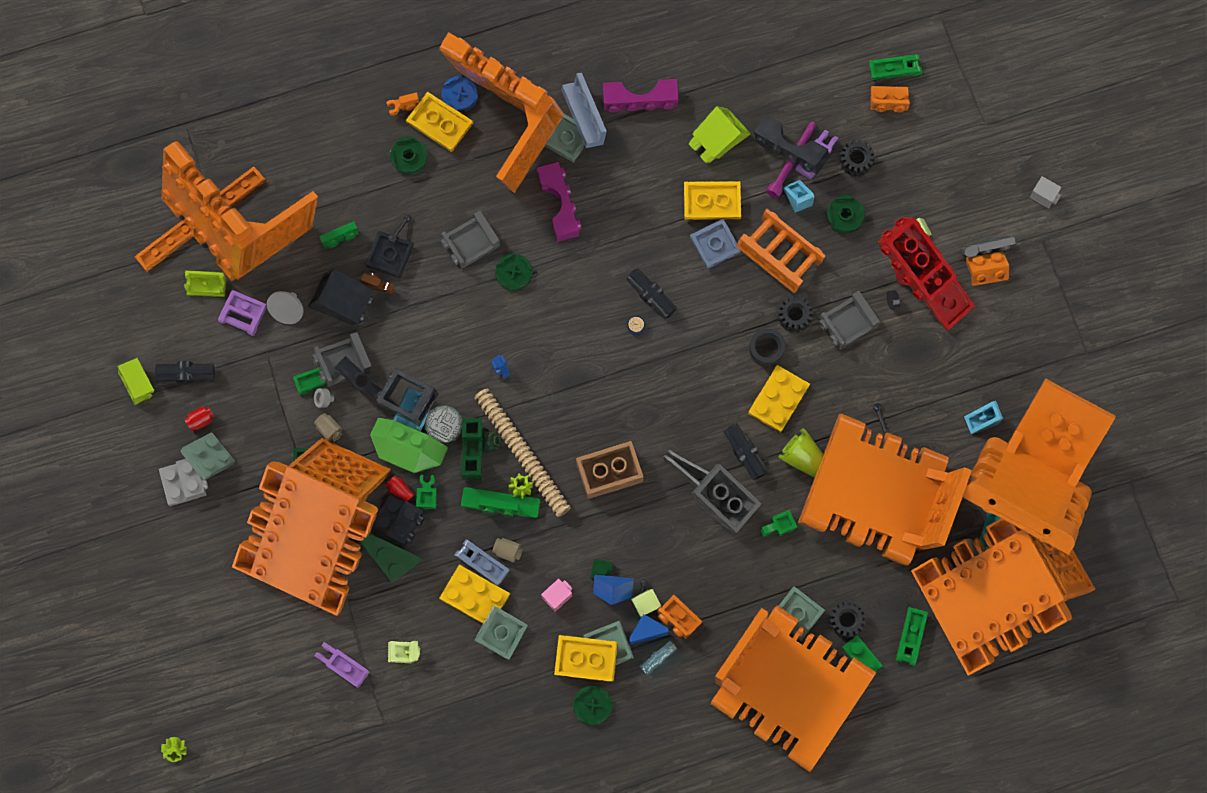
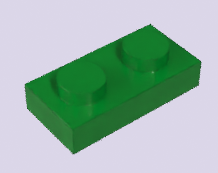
M353 221L319 237L325 249L333 248L341 241L352 240L359 233Z
M858 635L842 647L851 660L856 658L875 672L883 666Z

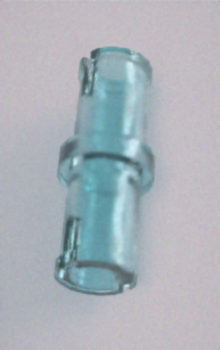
M669 640L657 652L654 651L653 655L640 665V668L648 676L660 664L663 665L664 661L677 651V648Z

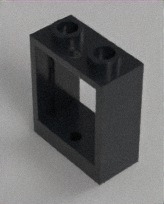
M396 368L388 376L387 384L384 389L379 391L376 401L382 408L420 427L439 393L434 387ZM401 379L425 390L412 413L388 402Z

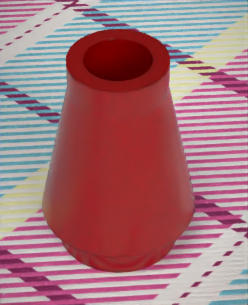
M396 475L385 486L388 488V492L405 502H408L414 496V493L403 479Z

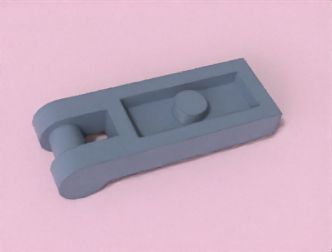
M466 539L462 544L463 547L460 551L457 550L454 556L499 586L510 570ZM469 550L474 552L470 558L466 556Z

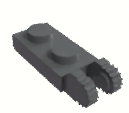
M1005 235L964 244L960 252L964 256L974 257L978 252L986 254L992 252V249L999 248V250L1009 249L1010 245L1016 244L1015 237Z

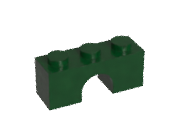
M463 418L462 480H482L483 421L482 418Z

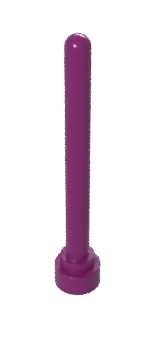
M815 122L808 124L797 145L807 143L816 127ZM786 162L777 180L769 184L766 189L768 195L773 198L780 197L783 192L782 184L792 169L793 163Z

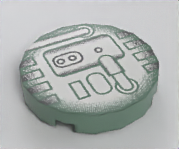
M447 405L433 408L425 420L427 435L442 444L455 441L462 432L461 415L456 409Z

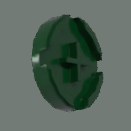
M508 254L497 262L495 269L496 280L506 290L519 291L530 283L532 279V266L524 256Z
M586 686L575 695L573 702L574 713L577 719L584 724L590 726L599 725L610 716L612 699L609 693L602 687Z

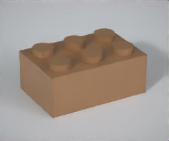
M632 441L576 458V465L588 499L643 482V474Z

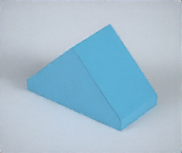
M801 180L783 187L795 213L812 206L814 194Z
M996 401L964 416L971 434L995 427L1003 419Z

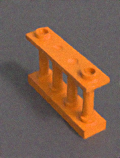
M766 209L761 218L764 223L751 237L743 234L736 247L795 294L803 283L800 277L813 262L819 266L826 255L779 219L776 213ZM771 227L778 235L764 249L756 242ZM786 239L793 246L781 260H777L771 253ZM800 250L808 258L795 272H792L786 267V264Z

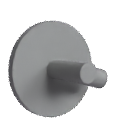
M277 291L271 294L267 300L269 313L281 323L295 324L303 316L302 303L294 292Z

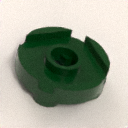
M403 137L395 142L396 144L390 150V159L397 172L414 174L425 168L428 155L426 147L422 142L414 137ZM406 152L414 154L411 159L404 158Z
M848 195L839 196L834 199L827 210L828 223L831 225L832 230L840 233H851L858 230L865 217L863 205L855 200L854 197ZM844 210H847V213L851 214V216L844 218L841 214H843Z

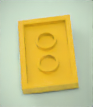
M429 92L425 94L406 119L407 124L450 152L455 149L473 125L471 119Z
M684 182L685 220L741 219L740 182Z
M777 365L750 408L748 415L781 433L810 384Z
M459 565L439 599L483 624L492 606L502 609L510 593Z
M559 635L554 675L614 682L618 642Z

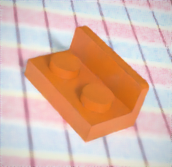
M871 86V110L878 112L894 110L895 112L908 111L910 105L908 87Z

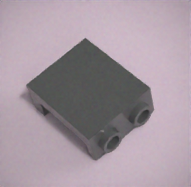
M480 210L474 213V218L447 234L445 231L441 233L443 247L445 250H450L452 261L455 265L459 264L461 269L500 247V240Z
M860 291L854 293L849 300L829 312H823L819 317L821 328L824 331L827 330L831 343L837 346L839 350L874 330L880 323Z
M357 332L350 334L349 339L321 349L318 346L314 347L312 360L315 365L319 366L320 379L326 383L327 387L347 381L334 368L345 356L364 373H370L371 364Z

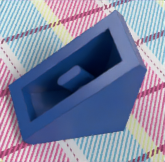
M595 575L593 594L611 605L632 598L634 578Z
M643 614L630 636L629 642L632 645L666 636L669 631L667 627Z

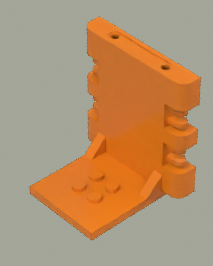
M448 32L440 46V51L457 72L478 85H482L499 98L526 113L528 127L496 176L508 190L515 193L563 118L564 113L556 101L547 95L548 92L545 89L535 86L523 76L520 79L515 76L516 72L506 66L504 68L499 61L492 57L489 59L484 57V52L476 47L472 49L465 40L460 37L457 38Z
M175 141L163 149L161 199L177 217L181 214L185 217L187 225L193 228L192 235L200 245L205 242L207 243L210 252L217 256L216 264L231 281L240 279L312 229L318 199L314 191L266 224L248 222L236 208L231 209L220 196V189L211 179L206 180L195 167V160L179 141Z
M1045 378L1010 441L1007 443L996 437L987 440L971 472L963 498L982 507L985 512L993 513L1028 532L1040 542L1048 543L1069 555L1075 545L1079 533L1078 529L1083 522L1084 512L1092 495L1091 489L1079 482V479L1116 416Z
M839 414L798 523L820 532H825L832 516L833 519L830 524V530L832 531L837 528L839 519L845 520L841 528L842 535L845 536L848 532L845 542L860 547L866 539V545L870 546L877 533L881 535L877 543V549L879 550L883 548L888 538L882 557L905 566L911 563L916 550L920 551L945 546L972 470L964 467L947 473L945 469L949 457L925 447L921 448L918 458L919 450L914 448L911 451L909 460L905 459L904 455L907 451V444L903 443L899 450L902 438L890 433H885L883 441V435L878 433L874 444H868L872 434L870 429L866 430L861 441L866 424L844 414Z
M323 438L289 466L280 462L269 463L266 466L259 489L265 491L263 494L264 498L273 502L274 505L269 502H261L260 506L251 510L247 524L252 525V531L262 536V538L249 535L248 540L243 541L239 545L232 568L338 616L346 600L349 586L347 585L348 579L338 574L337 571L346 575L351 574V571L354 572L357 569L362 556L359 551L360 545L350 540L349 537L357 541H363L364 537L366 538L370 534L378 508L365 500L389 476L391 469L337 444L328 442Z
M1001 518L986 527L988 532L984 534V539L989 549H985L980 539L976 538L972 541L968 538L953 546L955 551L952 552L951 556L957 566L956 568H953L948 558L944 557L940 560L935 557L911 570L968 676L994 663V656L999 655V650L993 640L997 639L1004 651L1010 649L1011 652L1028 644L1027 638L1032 637V632L1026 623L1027 621H1030L1036 632L1040 633L1043 629L1044 633H1048L1072 619L1065 601L1095 590L1073 549L1068 555L1048 543L1040 542L1035 536Z
M776 605L767 618L768 612L761 608L716 674L715 684L721 688L710 704L733 719L740 707L745 703L747 706L739 719H745L752 708L757 712L749 724L753 728L762 715L764 719L754 734L767 742L777 726L780 729L772 740L774 743L779 741L784 731L790 734L789 739L783 744L784 750H787L793 739L796 738L798 741L787 757L808 772H811L876 672L856 658L852 659L844 673L841 672L840 669L848 659L846 656L840 659L837 667L830 664V661L836 656L837 650L833 649L826 661L822 659L832 645L831 641L819 635L809 650L807 646L815 635L811 633L805 639L804 644H800L796 641L804 632V628L800 626L793 638L789 636L799 621L797 618Z

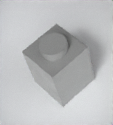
M1042 176L1029 198L1050 208L1051 204L1056 205L1061 197V194H1059L1061 187Z

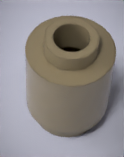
M323 413L315 420L316 429L328 442L332 440L335 442L342 436V427L330 415Z
M497 538L492 553L496 554L497 557L515 562L516 559H520L523 549L520 548L521 544L505 538Z

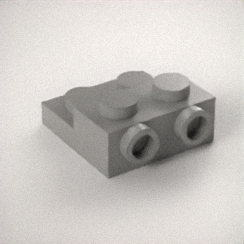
M187 459L176 461V464L159 469L169 507L207 496V481L201 478Z

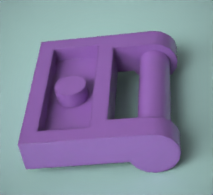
M232 290L219 315L218 322L230 324L254 336L267 305ZM231 311L251 319L252 322L249 325L228 316Z

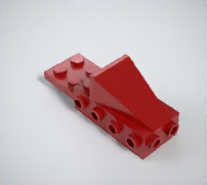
M902 217L895 222V226L891 230L889 229L881 235L882 238L877 242L881 246V252L892 261L891 265L894 268L898 283L910 286L915 298L926 303L945 330L952 328L975 307V304L956 280L957 275L954 273L953 268L946 262L942 253L935 247L931 238L924 232L920 223L915 218Z

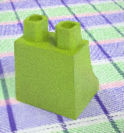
M716 106L693 132L694 137L689 142V145L695 151H698L703 146L706 151L700 157L705 163H710L715 158L722 157L731 148L746 139L750 132L730 110Z

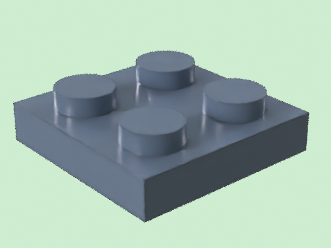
M724 219L690 235V239L707 269L741 253V250L736 247L737 242Z

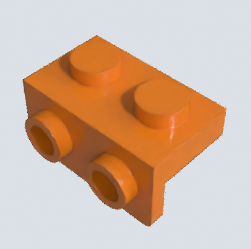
M1003 251L966 258V264L971 274L972 286L1009 279V264Z
M675 595L660 607L657 612L659 614L658 618L666 625L669 623L674 628L672 631L679 638L684 637L687 639L703 622Z

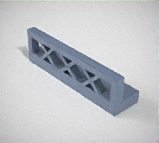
M577 73L574 83L562 85V93L585 147L603 145L607 133L582 73Z

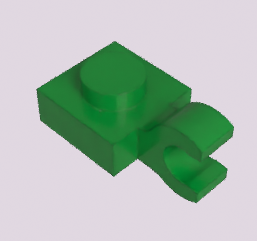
M790 510L771 517L772 523L762 527L761 533L763 537H766L777 531L778 535L781 536L797 529Z

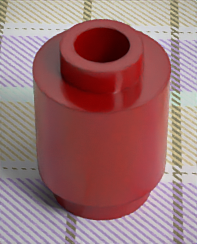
M201 406L189 413L188 417L184 420L191 432L212 423L211 418L214 415L209 407L204 408V406Z

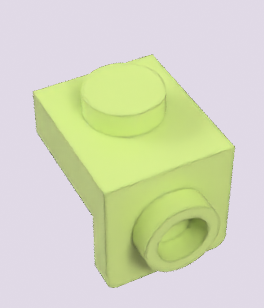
M418 641L388 642V662L412 663L418 660L420 655Z

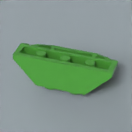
M378 418L370 434L379 459L412 473L440 466L448 450L447 446L433 437L394 420Z

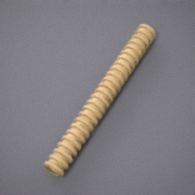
M489 389L481 390L476 394L475 400L479 401L478 404L482 405L481 409L485 410V414L489 415L488 419L492 420L491 423L493 425L495 424V429H498V433L502 434V439H505V443L509 444L508 448H512L511 452L515 453V458H518V462L522 463L521 466L525 468L526 473H529V478L532 477V482H535V486L539 487L538 491L542 492L543 497H546L545 501L549 502L550 507H553L552 511L556 512L555 515L557 517L567 513L571 506L567 505V500H564V496L560 495L561 492L557 490L556 485H553V480L550 481V476H547V472L543 471L544 467L540 466L539 461H536L537 457L533 456L532 451H529L530 447L526 446V442H523V437H520V433L516 432L517 429L513 427L512 422H509V417L506 418V413H503V409L499 408L500 404L496 403V399L493 398V394L489 393Z

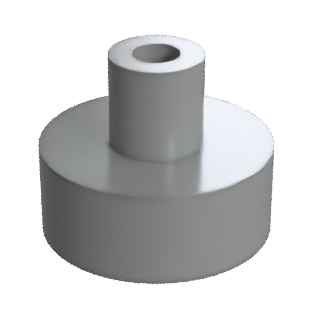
M319 388L315 391L314 402L316 407L327 408L330 402L334 401V395H331L328 389Z

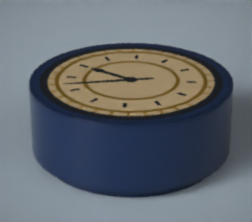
M638 315L631 316L627 321L628 332L632 335H640L644 332L646 327L645 320Z

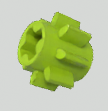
M519 473L515 479L511 477L509 491H513V497L518 495L523 499L526 494L531 495L529 488L533 487V482H528V475L524 477Z
M177 737L166 739V744L161 745L163 758H167L168 761L177 762L182 760V755H186L187 747L185 746V741H181Z

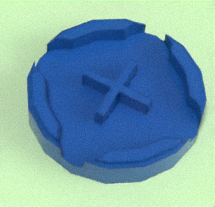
M455 76L444 83L441 96L444 103L458 112L470 110L476 104L478 89L476 84L469 78Z

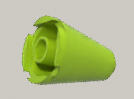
M803 428L800 430L802 434L799 437L795 435L783 448L782 452L784 455H779L778 458L815 478L824 454Z

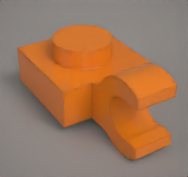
M417 92L400 96L398 100L387 101L388 107H395L393 110H389L390 116L398 114L400 109L402 111L414 110L419 104Z

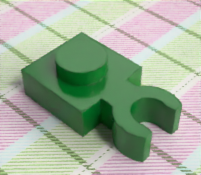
M421 475L420 483L423 488H417L416 507L420 509H436L437 489L431 488L435 483V478L431 475L430 482L426 483L424 482V476Z

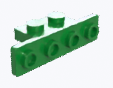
M465 487L463 489L461 506L479 509L485 513L499 512L504 516L518 515L537 518L540 499L525 496L521 499L518 495L513 497L512 494Z

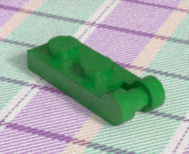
M916 54L870 60L868 64L871 80L921 75L920 57ZM907 64H912V67L908 68Z
M908 607L895 661L909 662V665L915 666L928 612ZM905 648L912 649L911 655L904 653Z

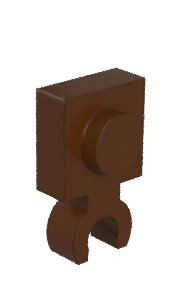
M364 273L361 278L363 285L373 290L393 295L394 285L383 282L379 276L372 273L369 275Z

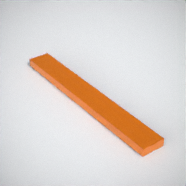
M253 166L220 191V196L232 208L265 183L266 180ZM183 219L134 257L145 271L148 272L194 237L192 235L193 228H190L185 219Z

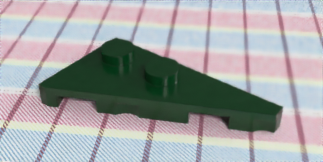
M369 534L366 538L364 537L363 541H360L392 583L422 561L420 557L372 534Z

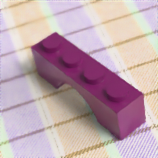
M677 79L658 80L655 88L643 95H636L627 91L622 82L603 83L604 111H636L637 109L654 110L656 108L673 109L678 107Z
M559 162L538 167L537 175L542 191L556 195L562 204L560 212L552 218V226L557 242L578 237L581 224L579 218L575 219L574 216L576 207L574 201L570 202L569 199L571 191L569 184L565 185L564 182L566 178L564 168H560Z

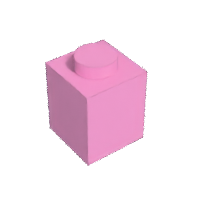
M558 579L541 596L556 612L572 597V588L565 580L561 582Z

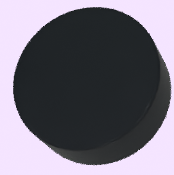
M896 290L887 291L886 298L889 308L891 310L899 308L900 298Z

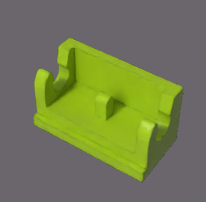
M185 271L187 283L184 284L187 295L225 297L227 279L224 273Z
M138 358L118 366V374L134 405L152 397L151 393L154 392V389Z

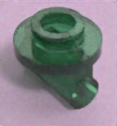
M494 431L483 432L482 452L497 450L501 443L498 434Z

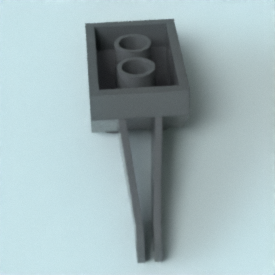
M671 450L667 452L670 457L667 455L663 456V459L669 465L675 468L695 487L691 494L699 506L710 517L731 532L737 533L761 505L720 464H716L708 472ZM680 465H682L683 467H685L686 469H688V470L691 471L692 473H694V474H696L697 476H699L700 478H702V479H703L702 482L699 483L694 477H692V476H691L687 471H685Z

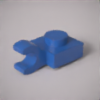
M498 355L493 358L491 365L496 375H501L505 379L510 376L509 369L506 366L507 361L504 356Z

